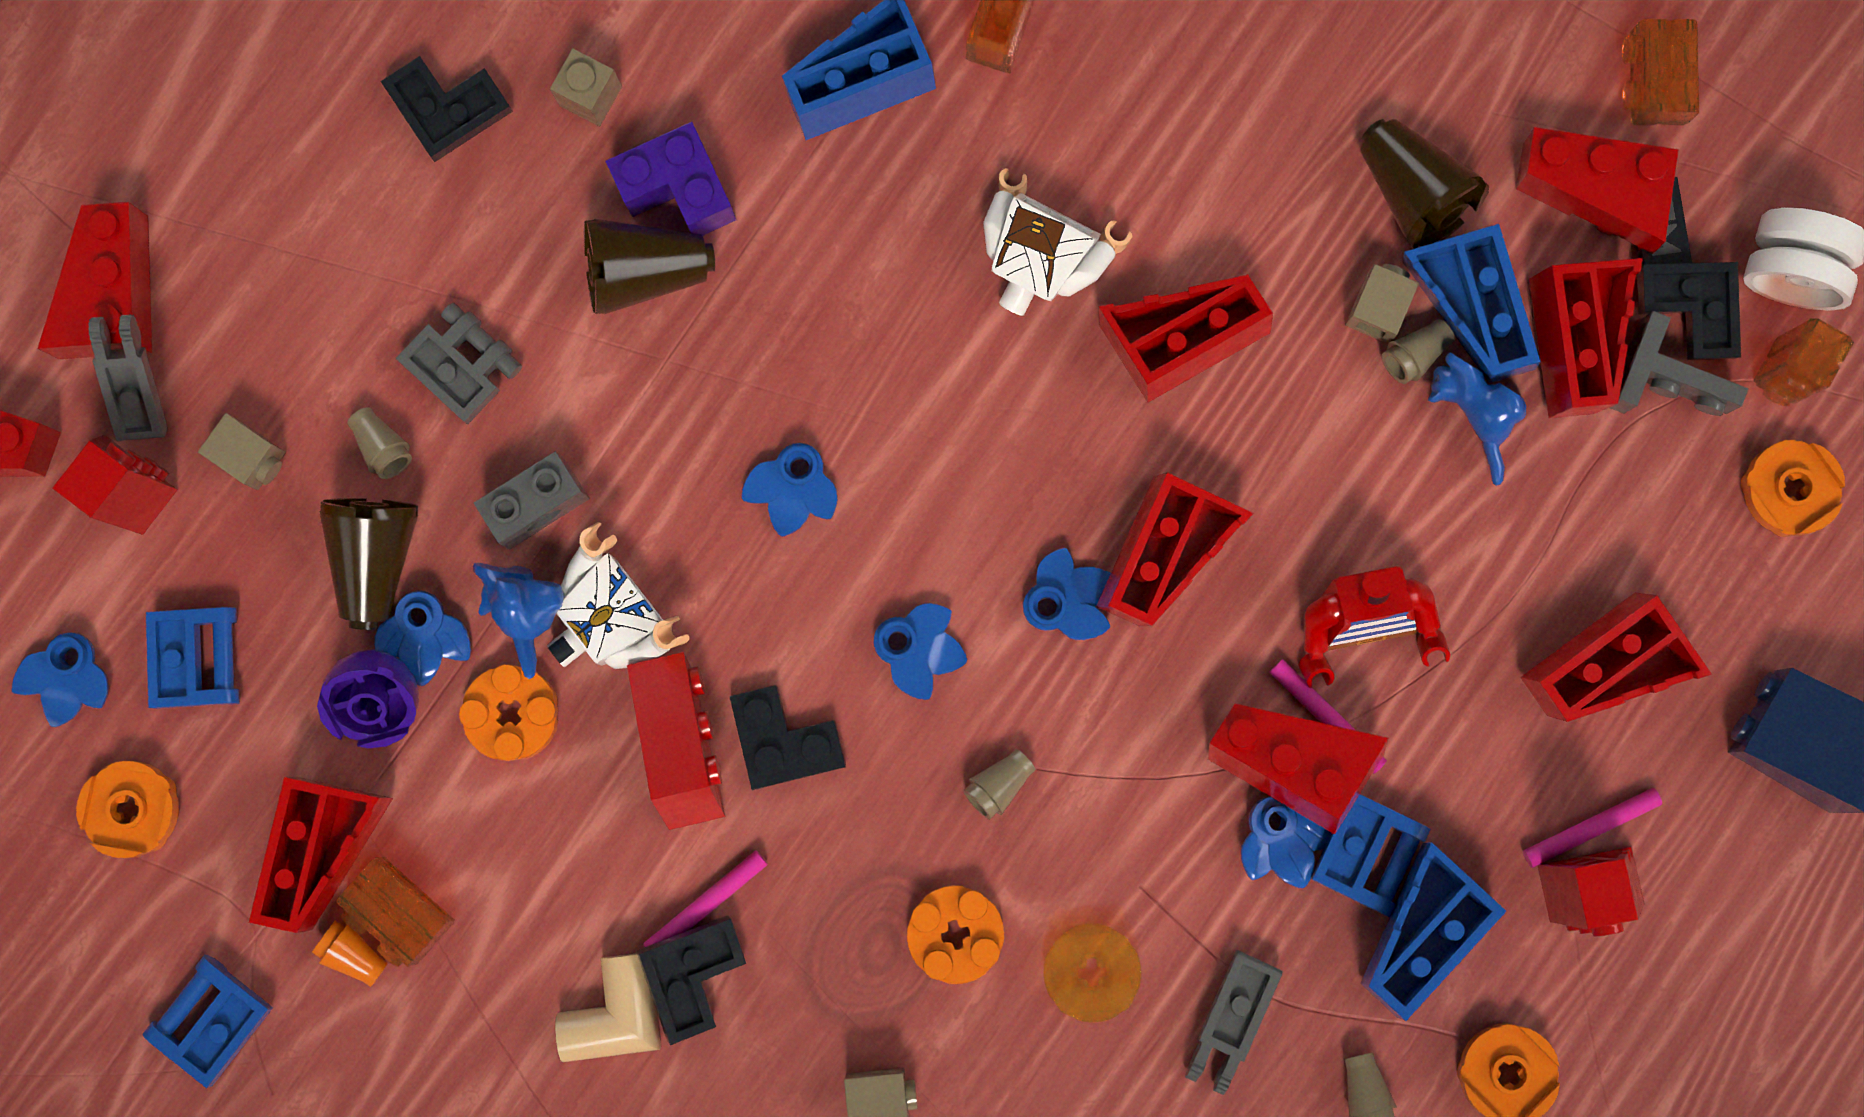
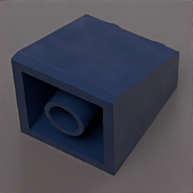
M1794 668L1775 670L1774 673L1769 672L1766 674L1756 688L1754 696L1758 698V701L1750 715L1744 714L1731 732V739L1735 741L1728 753L1828 813H1864V702Z

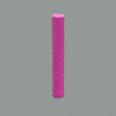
M1283 659L1270 670L1269 673L1318 721L1355 730L1313 688H1309L1306 681ZM1382 757L1373 774L1380 770L1387 762L1384 757Z
M1652 787L1523 850L1525 860L1531 868H1534L1663 804L1657 790Z
M757 850L752 852L643 943L644 946H650L693 928L765 868L768 863Z

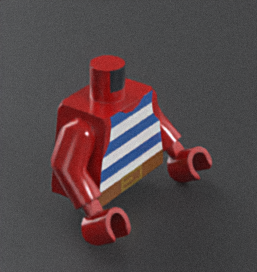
M1400 566L1342 576L1332 580L1323 595L1311 603L1305 612L1304 650L1308 654L1300 660L1299 670L1308 687L1312 688V679L1318 673H1321L1327 686L1331 685L1335 679L1334 672L1324 656L1325 652L1413 635L1416 632L1421 633L1417 639V646L1425 666L1429 667L1428 654L1438 650L1443 652L1445 661L1448 662L1451 654L1444 634L1438 630L1441 625L1432 590L1426 584L1413 578L1405 579L1403 568Z

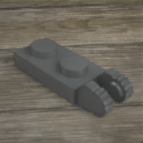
M121 315L119 334L120 338H122L124 349L111 350V336L104 317L91 318L88 323L89 336L94 352L92 361L117 441L165 437L168 429L145 347L141 348V333L134 315Z
M1236 950L1197 1038L1200 1042L1189 1062L1185 1078L1194 1082L1197 1081L1206 1067V1061L1213 1047L1228 1054L1215 1076L1213 1091L1222 1095L1225 1094L1240 1061L1244 1062L1281 979L1282 970Z

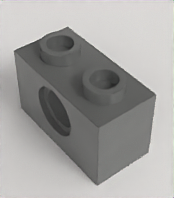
M555 451L474 502V505L497 542L510 550L590 498L566 460Z

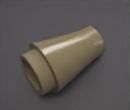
M1437 319L1428 326L1389 342L1388 350L1382 354L1385 368L1395 380L1402 384H1406L1410 380L1418 381L1441 353L1455 341L1453 331L1444 321Z
M362 408L348 419L347 424L355 436L369 472L377 473L381 479H388L398 475L407 468L412 460V456L408 452L410 445L377 417L371 408Z
M1015 749L1006 758L970 778V785L963 791L964 795L981 815L990 820L996 813L999 815L1004 813L1027 778L1036 769L1021 751Z
M1369 1053L1344 1059L1347 1068L1349 1117H1395L1393 1108H1397V1105L1375 1062L1374 1054Z

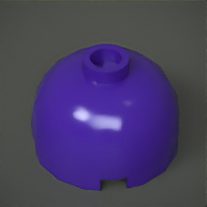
M378 650L357 651L338 660L323 680L317 709L323 725L338 739L342 740L343 735L350 739L358 740V747H387L403 739L408 733L410 725L415 720L419 703V691L414 675L402 660L390 653Z

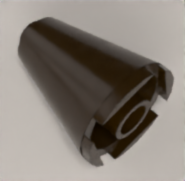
M1384 119L1378 120L1362 136L1364 142L1360 152L1407 242L1413 249L1418 248V245L1422 247L1442 241L1457 231L1465 223L1460 216L1469 205L1476 212L1489 193V185L1481 176L1397 119L1387 122Z
M600 219L584 221V254L588 259L589 272H586L592 310L595 314H608L706 282L707 273L715 271L713 244L705 243L702 234Z
M367 498L324 499L321 502L319 512L338 613L341 619L349 620V628L360 630L378 629L379 621L389 619L418 518V506L416 504L383 499L382 503L367 502Z

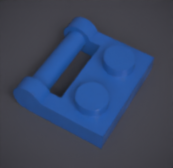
M221 607L146 612L148 708L161 709L240 704L239 689H234L232 624L237 623V608ZM212 624L214 689L202 690L200 625Z
M1360 794L1336 834H1330L1314 868L1311 880L1390 918L1396 906L1392 900L1419 842L1425 843L1431 829ZM1392 827L1402 832L1373 893L1363 887Z
M204 954L195 966L196 974L160 1020L150 1023L143 1032V1036L150 1044L205 1088H209L215 1084L273 1007L229 973L221 962ZM211 984H213L221 992L181 1042L176 1038L174 1032Z

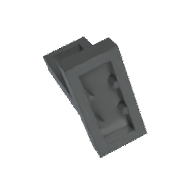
M1652 311L1639 320L1626 354L1619 401L1617 405L1610 407V409L1625 414L1637 407L1646 383L1651 384L1649 389L1660 396L1677 398L1679 395L1694 401V407L1706 414L1722 416L1723 413L1728 414L1742 407L1749 388L1658 353L1671 317Z

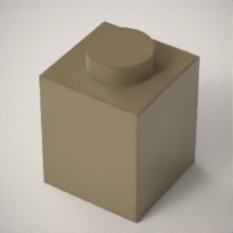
M572 48L550 91L560 107L600 127L619 94L622 85L614 69Z
M1375 264L1366 275L1345 326L1389 344L1399 332L1419 282L1409 279L1410 274L1398 266L1383 264L1381 267Z
M225 413L198 453L244 485L259 490L263 484H269L277 476L282 467L280 459L285 454V451L242 421Z
M904 1068L849 1073L844 1078L848 1117H909V1110L918 1109L915 1079L906 1080Z

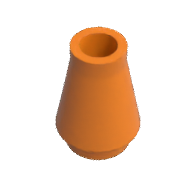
M336 920L311 952L321 959L318 964L362 981L369 987L374 984L388 964L349 923L345 927Z

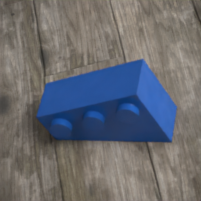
M883 0L867 14L861 12L851 20L852 26L832 42L827 39L782 75L790 104L805 140L936 89L932 62L905 0Z
M1499 224L1404 252V265L1414 279L1419 282V286L1446 324L1451 328L1476 366L1484 373V377L1489 383L1537 369L1541 361Z
M1432 842L1422 843L1397 899L1396 906L1386 924L1360 984L1397 1018L1407 1021L1506 913V910Z

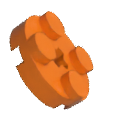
M1784 440L1773 444L1753 458L1747 472L1741 479V490L1744 493L1746 505L1752 516L1764 528L1771 530L1780 537L1806 535L1826 527L1837 517L1843 504L1840 503L1842 488L1845 487L1843 470L1837 459L1827 449L1815 443L1808 444L1802 441ZM1787 476L1792 481L1799 478L1803 481L1805 486L1800 489V494L1803 497L1800 501L1794 496L1788 497L1785 494L1784 488L1786 485L1784 480Z
M505 664L487 670L472 682L465 693L463 704L459 711V718L463 724L465 735L480 753L492 759L505 761L522 760L533 757L541 752L553 739L559 720L557 719L558 701L553 687L539 673L536 672L533 678L528 679L524 676L521 667ZM515 701L519 702L521 707L517 713L522 718L517 725L512 722H507L503 725L499 720L502 715L499 710L500 706L504 702L509 705Z
M137 761L114 762L106 766L107 768L102 769L96 776H91L80 791L76 806V816L80 829L85 830L87 837L93 842L90 844L97 851L115 858H134L157 851L165 845L167 838L172 834L176 826L179 814V802L176 795L177 787L170 777L165 776L158 768L150 764ZM129 796L135 799V805L139 806V812L137 816H132L130 823H125L124 814L117 812V806L119 803H126Z
M950 885L938 888L927 894L913 910L907 928V942L913 960L930 978L948 984H963L982 977L998 961L1004 943V927L997 908L982 893L965 886ZM957 920L959 927H968L970 931V936L963 938V947L956 949L952 942H943L941 933L948 931V922Z
M1498 1023L1476 1033L1465 1046L1461 1060L1457 1065V1076L1461 1082L1462 1091L1466 1099L1475 1110L1485 1117H1541L1555 1102L1560 1083H1558L1559 1061L1550 1043L1537 1032L1511 1023ZM1517 1061L1521 1067L1516 1073L1521 1080L1515 1086L1510 1082L1501 1085L1498 1081L1501 1075L1498 1068L1503 1062L1511 1065Z

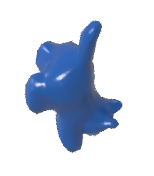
M1449 352L1445 358L1449 367L1442 365L1433 372L1432 393L1428 401L1433 403L1447 401L1459 405L1482 441L1493 484L1495 486L1501 485L1504 479L1505 466L1499 446L1510 436L1515 424L1525 418V401L1522 396L1500 383L1488 385L1483 372Z
M474 563L473 572L481 578L484 584L481 592L482 601L478 611L479 615L485 616L491 612L493 620L503 633L513 638L524 676L528 679L533 678L537 665L534 639L551 627L557 611L562 607L564 593L561 585L549 581L534 580L532 570L526 567L512 566L511 568H503L485 563Z

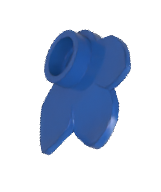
M804 443L791 444L780 452L777 460L758 464L750 472L742 489V500L744 502L753 504L768 503L771 523L781 537L790 535L800 529L807 521L810 513L816 517L830 520L834 515L838 500L835 485L823 474V461L820 454L815 448ZM796 460H805L809 464V469L806 474L796 476L791 472L792 464Z
M1067 548L1058 549L1048 554L1037 568L1036 585L1028 591L1024 598L1023 612L1025 618L1033 627L1039 630L1050 631L1059 629L1064 635L1073 640H1087L1102 635L1110 628V624L1106 617L1095 607L1111 573L1095 567L1074 569L1073 559ZM1044 598L1051 599L1056 605V611L1050 616L1042 615L1038 610V602Z
M412 591L402 597L396 606L395 616L381 623L375 635V650L399 657L414 675L419 686L426 685L435 676L441 665L442 657L467 661L471 656V641L463 622L451 615L445 614L439 599L426 591ZM413 608L423 609L427 615L426 622H415L411 618V610Z
M922 604L915 607L905 618L893 617L885 620L878 626L875 632V650L883 661L891 664L894 684L901 691L914 698L929 700L933 691V674L950 673L967 663V657L961 645L952 636L944 632L951 619L952 611L938 604ZM899 632L906 636L907 644L902 650H893L889 646L888 641L892 634Z
M63 633L56 636L49 643L46 651L30 654L21 662L12 682V692L19 695L41 694L43 711L51 727H59L72 720L81 710L82 704L93 708H103L108 696L109 685L106 673L94 663L95 650L92 643L81 634ZM74 648L78 652V660L70 666L66 661V654L70 649Z
M1272 797L1262 798L1254 804L1249 814L1251 832L1241 846V861L1244 870L1251 880H1256L1266 875L1272 869L1285 883L1297 888H1305L1314 872L1315 857L1313 851L1324 849L1331 832ZM1273 812L1278 813L1281 819L1280 826L1276 830H1273L1269 825V817Z

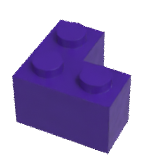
M693 122L606 160L611 175L632 217L675 198L691 233L702 234L703 236L736 221L731 204Z

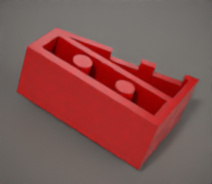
M1534 127L1522 146L1516 189L1569 216L1574 214L1598 226L1597 230L1609 236L1614 234L1638 246L1637 250L1639 251L1643 249L1654 254L1666 242L1679 149Z
M130 202L81 205L37 349L57 359L94 357L88 330L89 319L94 317H104V320H106L111 336V350L124 349L122 338H120L119 334L121 315H134L141 333V348L145 347L147 354L152 353L148 215Z

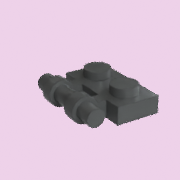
M451 303L441 314V317L451 325L450 329L441 336L428 324L396 359L468 425L500 391L487 377L494 370L499 369L508 379H512L520 372L522 365L511 356L512 349L502 340L495 341L480 327L481 321L472 312L465 313L455 303ZM465 341L472 344L482 354L473 365L456 350Z

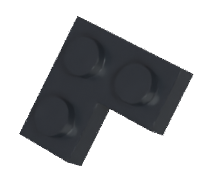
M420 56L381 81L434 162L513 112L485 68L447 93L443 91Z
M1738 262L1641 265V271L1637 274L1639 314H1649L1652 311L1660 314L1686 313L1687 361L1741 358Z
M777 685L729 696L751 790L846 768L835 720L788 731Z
M729 916L716 919L636 951L665 1037L670 1046L716 1027L701 982L746 964Z

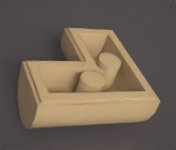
M637 953L600 958L606 1006L559 1012L557 1014L555 1031L561 1062L661 1049L657 1010Z

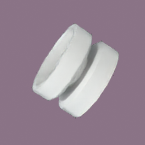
M1777 208L1765 212L1761 216L1755 237L1756 244L1761 249L1755 251L1749 257L1743 277L1744 284L1755 293L1790 306L1827 311L1844 309L1850 306L1858 283L1857 275L1852 269L1859 267L1864 262V229L1845 218L1810 209Z

